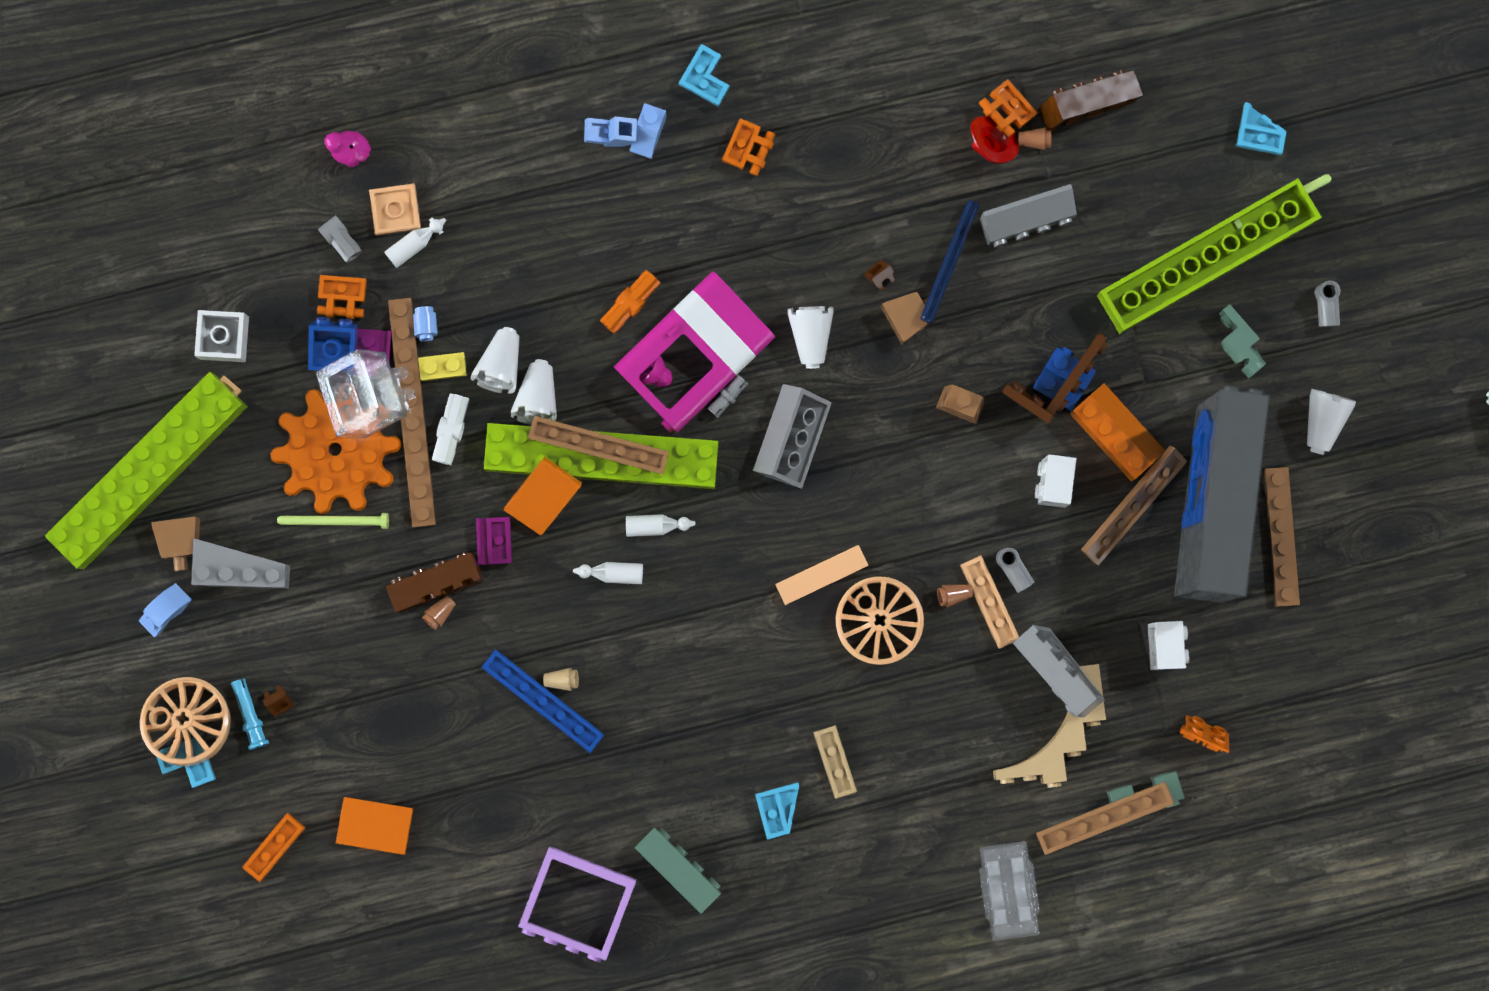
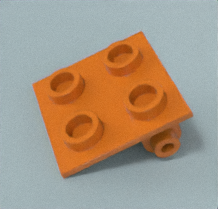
M1186 715L1185 725H1182L1179 732L1183 734L1184 738L1193 742L1196 738L1195 743L1197 744L1203 741L1202 746L1206 745L1207 748L1215 752L1225 751L1229 753V734L1225 729L1219 726H1210L1197 716L1190 717Z

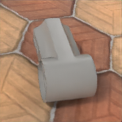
M336 215L318 228L319 232L330 245L334 246L346 263L353 261L362 252Z
M1334 281L1323 282L1315 289L1314 294L1318 304L1319 327L1340 326L1338 297L1341 290L1340 286ZM1325 286H1328L1332 291L1330 298L1326 297L1323 293Z
M1003 548L998 551L996 555L997 564L1002 567L1017 593L1035 583L1015 549ZM1007 551L1013 555V561L1009 565L1005 564L1002 560L1003 554Z

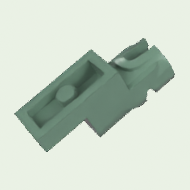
M1229 304L1219 313L1221 316L1220 320L1227 328L1231 327L1234 331L1221 341V345L1235 364L1245 362L1241 370L1250 378L1266 364L1257 349L1251 347L1260 338Z

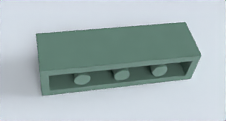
M654 827L635 849L702 914L721 894L718 890L721 886L712 877L707 879L702 874L704 869L695 860L691 863L685 857L688 853L679 844L674 846L669 841L671 836L662 827L659 830Z

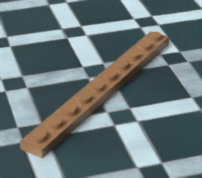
M412 299L388 300L412 527L436 525L417 341L414 334Z

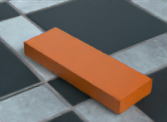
M287 813L242 868L261 882L306 827Z

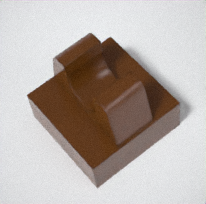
M883 260L878 261L863 273L867 280L880 290L885 289L882 281L886 278L891 283L895 281L892 274L894 273L893 269Z
M280 685L275 686L277 692L270 695L268 691L264 693L265 699H263V703L274 717L295 706L292 698Z

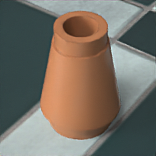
M1046 127L1019 132V146L1041 150L1051 148L1052 131L1046 130Z
M970 584L942 585L941 588H937V598L941 606L950 607L973 597Z
M446 595L425 610L422 618L431 628L436 630L438 627H442L456 604Z

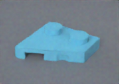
M1245 102L1236 147L1281 155L1287 131L1279 125L1273 124L1271 119L1264 114L1261 115L1252 108L1250 103Z
M798 782L755 794L767 840L790 834L799 790Z

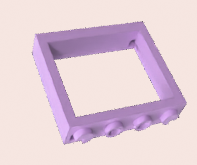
M550 846L518 927L523 928L522 933L535 937L538 934L545 937L544 941L557 945L559 942L567 945L565 949L576 954H579V951L588 954L587 958L597 962H600L601 959L606 960L637 879ZM552 859L626 887L602 950L528 922Z

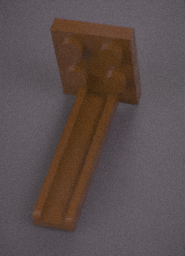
M1098 334L1047 407L1044 405L1045 400L1036 394H1033V396L1025 392L1026 387L1017 381H1014V383L1008 381L1002 393L1049 423L1055 412L1059 411L1061 413L1068 403L1065 398L1069 392L1074 394L1080 386L1081 382L1078 379L1082 373H1089L1095 364L1092 362V359L1096 353L1099 355L1103 353L1108 345L1105 342L1107 337L1103 334Z

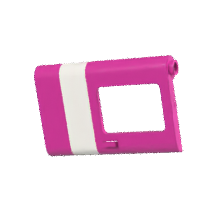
M712 271L631 349L614 368L664 420L661 424L670 433L673 430L678 433L775 336L732 289ZM680 335H686L712 362L713 367L672 408L668 409L640 381L639 376Z

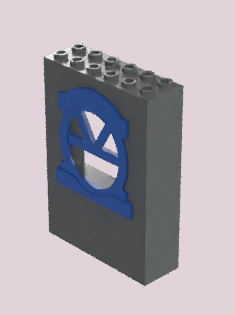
M1226 386L1196 406L1174 597L1220 603L1246 596L1269 401L1268 395H1262L1263 391L1248 390V393L1239 392L1237 387Z

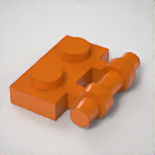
M1008 79L991 92L990 97L994 100L993 103H990L986 98L979 102V105L984 109L983 113L987 117L990 116L997 124V129L1000 132L1003 131L1008 138L1015 133L1010 124L1014 123L1020 129L1037 115V111ZM999 107L1008 116L1007 118L1004 119L997 111Z
M740 118L722 161L741 170L744 169L746 162L752 164L749 173L758 176L760 169H763L766 162L764 160L768 151L774 145L772 141L775 134L767 131L764 138L758 136L761 130L760 126ZM754 143L760 146L756 156L750 154Z
M320 275L318 298L326 299L327 303L326 306L318 305L317 314L326 315L328 318H334V316H344L347 319L353 320L355 317L363 318L364 309L355 308L356 302L365 303L367 280L365 278ZM335 300L347 301V308L335 307Z

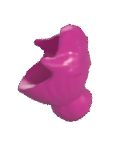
M357 131L332 132L324 139V144L331 152L333 158L350 168L359 165L360 162H365L370 155L371 146L368 140Z
M659 356L640 374L639 379L643 384H654L656 387L661 388L668 387L673 377L671 371L665 367L662 357Z

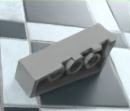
M193 539L191 585L289 589V565Z
M1033 625L1013 642L1017 649L1050 685L1055 695L1063 700L1066 704V709L1071 715L1086 717L1105 700L1050 628Z

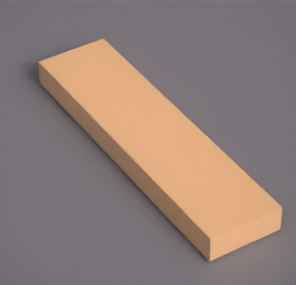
M859 545L775 585L784 604L787 605L869 565Z
M982 556L961 564L960 567L968 584L971 585L973 595L998 649L1016 641L1019 635Z

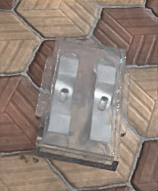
M1026 841L979 847L982 865L979 872L986 919L990 921L992 941L1039 935L1037 921L1039 904L1033 864L1028 859Z

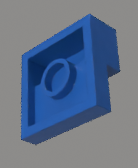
M319 317L316 318V321H312L309 325L308 370L354 373L358 324H352L353 321L350 319H340L339 323L330 322L329 318Z
M1062 347L1061 350L1056 348L1032 389L1052 401L1079 362V360L1073 357L1074 353L1065 347ZM1091 368L1088 374L1082 373L1078 379L1081 382L1074 394L1069 392L1065 398L1068 401L1064 407L1066 410L1072 412L1096 370Z

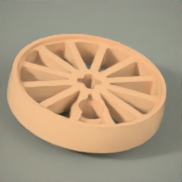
M870 577L854 584L843 595L836 612L837 633L846 650L857 659L876 665L890 664L907 656L919 642L924 626L923 610L917 596L908 586L889 577ZM881 583L878 609L876 607V599L867 587L868 584ZM886 584L899 588V591L884 610ZM862 588L864 592L858 594L855 599L851 597L856 590ZM903 593L912 601L911 605L889 614V611ZM860 597H869L872 602L871 607L868 609L861 608L859 606ZM846 601H849L859 612L865 613L869 617L842 614ZM909 610H916L917 622L891 619ZM875 615L879 617L883 615L885 617L883 621L885 625L883 627L880 624L877 626L874 624L876 621ZM841 619L868 623L843 633ZM891 625L916 628L912 641ZM871 628L856 649H853L847 642V637ZM887 630L908 645L901 653H896ZM875 632L873 658L861 655L859 652ZM881 632L892 655L890 658L878 659Z
M193 677L176 678L160 685L148 697L140 716V731L148 749L159 759L177 766H193L209 760L222 748L230 731V712L221 693L210 683ZM196 686L197 689L189 705H187L185 687ZM179 688L180 708L167 695L169 691ZM206 689L211 692L213 696L197 708L204 690ZM163 697L174 713H170L164 707L154 708V706ZM217 702H220L222 712L202 715ZM167 715L165 723L157 724L159 716ZM187 717L189 721H185L184 725H182L180 722L184 721ZM223 720L221 731L200 724ZM196 729L218 738L209 748ZM168 730L157 741L152 742L150 732ZM191 734L205 750V752L193 757ZM175 736L169 753L167 755L162 754L158 749ZM184 738L186 758L177 759L175 756Z

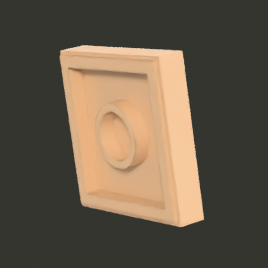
M415 184L369 190L376 236L421 229Z

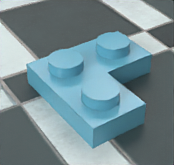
M701 44L679 81L680 86L719 107L730 88V85L711 75L721 55Z
M195 737L191 738L193 757L205 752ZM185 741L181 742L175 758H186ZM171 746L160 750V752L167 755ZM156 756L162 774L184 767L167 763ZM209 760L197 765L185 766L192 788L216 779Z

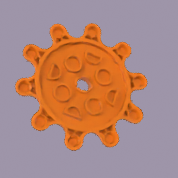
M353 386L344 387L341 390L339 399L332 403L325 401L319 390L311 389L305 396L308 409L304 415L295 416L292 413L285 412L278 419L279 425L289 433V441L284 446L273 448L270 452V458L276 464L285 463L292 468V476L285 482L284 491L289 496H296L303 490L312 491L315 495L314 508L319 514L328 513L333 501L339 497L347 499L352 509L361 511L367 504L364 496V490L367 485L374 483L381 487H389L394 481L392 473L383 467L382 461L387 454L398 452L401 449L402 443L398 437L384 436L380 432V424L387 417L388 409L383 404H376L368 410L360 409L357 405L358 392ZM334 443L340 444L342 448L341 453L337 456H333L329 452L330 445Z

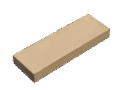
M836 725L813 732L834 798L837 799L857 792Z

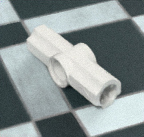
M457 394L449 395L444 417H441L438 425V438L432 461L452 465L457 443L462 438L465 425L463 421L469 398Z

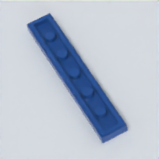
M495 649L481 667L589 753L594 750L605 736V734Z

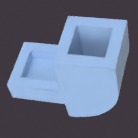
M616 116L610 120L587 118L585 119L584 142L603 144V146L608 147L631 145L636 142L637 119Z
M175 583L158 595L143 610L144 614L139 622L156 637L163 631L170 620L184 611L192 599Z

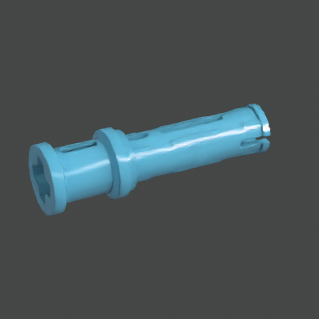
M245 678L232 682L231 686L244 721L242 729L243 732L247 733L250 743L248 746L249 750L268 745L269 741L265 739L262 730L263 722L258 720Z

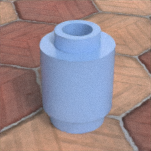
M433 307L415 308V314H413L415 337L420 338V341L423 342L432 341L433 337L438 335L436 313L433 312Z

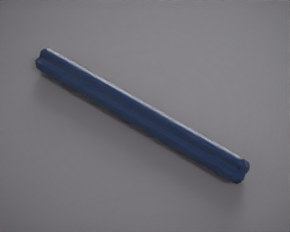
M969 200L966 203L922 312L921 320L926 323H931L935 318L978 211L979 204L973 200Z

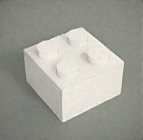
M198 310L195 357L200 360L246 362L249 316L239 312Z
M1047 455L1039 462L1037 475L1041 476V481L1035 488V498L1038 499L1039 505L1066 508L1071 504L1076 458Z
M1183 621L1148 624L1150 670L1186 668V663H1189L1188 649H1185L1184 640L1188 638L1187 626H1183Z

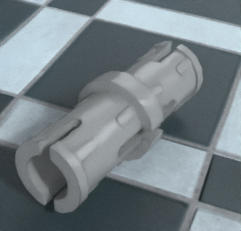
M737 375L725 390L722 389L720 391L721 394L707 409L719 418L731 403L734 404L735 398L748 386V383L741 376Z

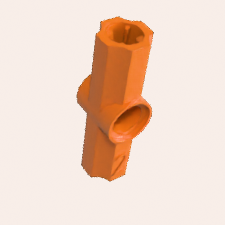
M645 270L630 288L627 287L618 296L613 307L602 317L600 322L612 333L616 334L630 317H634L642 309L647 298L661 283L650 272Z

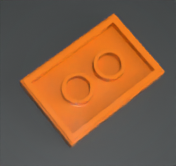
M543 457L505 505L504 511L539 535H542L578 491L582 482L546 457Z
M344 797L336 843L405 855L414 808Z

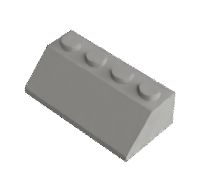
M1069 184L983 212L979 222L987 246L994 244V247H999L1007 244V240L1016 238V240L1027 238L1030 232L1037 231L1039 234L1050 230L1052 225L1059 224V227L1072 223V219L1077 215L1072 185Z
M783 384L753 471L802 489L832 402L803 388Z

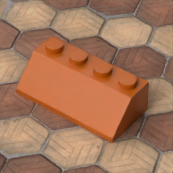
M1105 383L1070 413L1130 481L1135 480L1165 452L1163 447Z

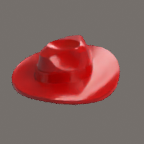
M990 116L977 117L971 122L970 129L974 140L972 148L986 160L996 164H1003L1017 156L1019 142L1015 133L1008 138L1003 131L1000 132L997 129V124Z

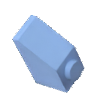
M644 103L637 122L636 142L631 144L630 152L652 158L667 117L665 110Z

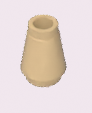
M567 668L544 673V686L572 691L573 688H578L579 685L578 671Z

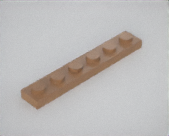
M537 416L533 418L528 436L530 440L662 475L664 474L669 456V451Z
M1169 446L1083 546L1081 550L1093 563L1099 566L1186 464L1187 461L1176 448Z
M1289 468L1264 469L1275 607L1300 605Z
M1166 781L1039 831L1036 835L1046 855L1170 806L1175 802Z

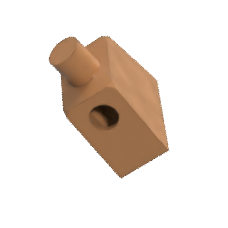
M918 292L887 301L881 306L901 345L905 344L930 324L921 320L928 297L922 300Z
M949 385L944 387L936 408L977 424L985 402L980 395L955 385Z
M188 517L151 522L161 558L165 560L173 559L174 572L188 570L187 557L193 556V539L199 540L200 518Z

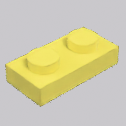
M464 352L418 358L421 381L467 376Z

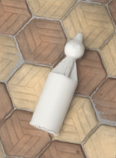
M432 217L429 219V227L411 231L384 251L394 266L398 268L426 247L433 232L443 233L442 229L446 219H433Z
M663 514L626 516V536L664 535L676 528L686 531L695 525V521H691L687 517H681L677 521Z
M606 562L593 568L583 564L579 568L573 569V573L579 574L582 578H588L592 575L605 583L642 584L643 564Z

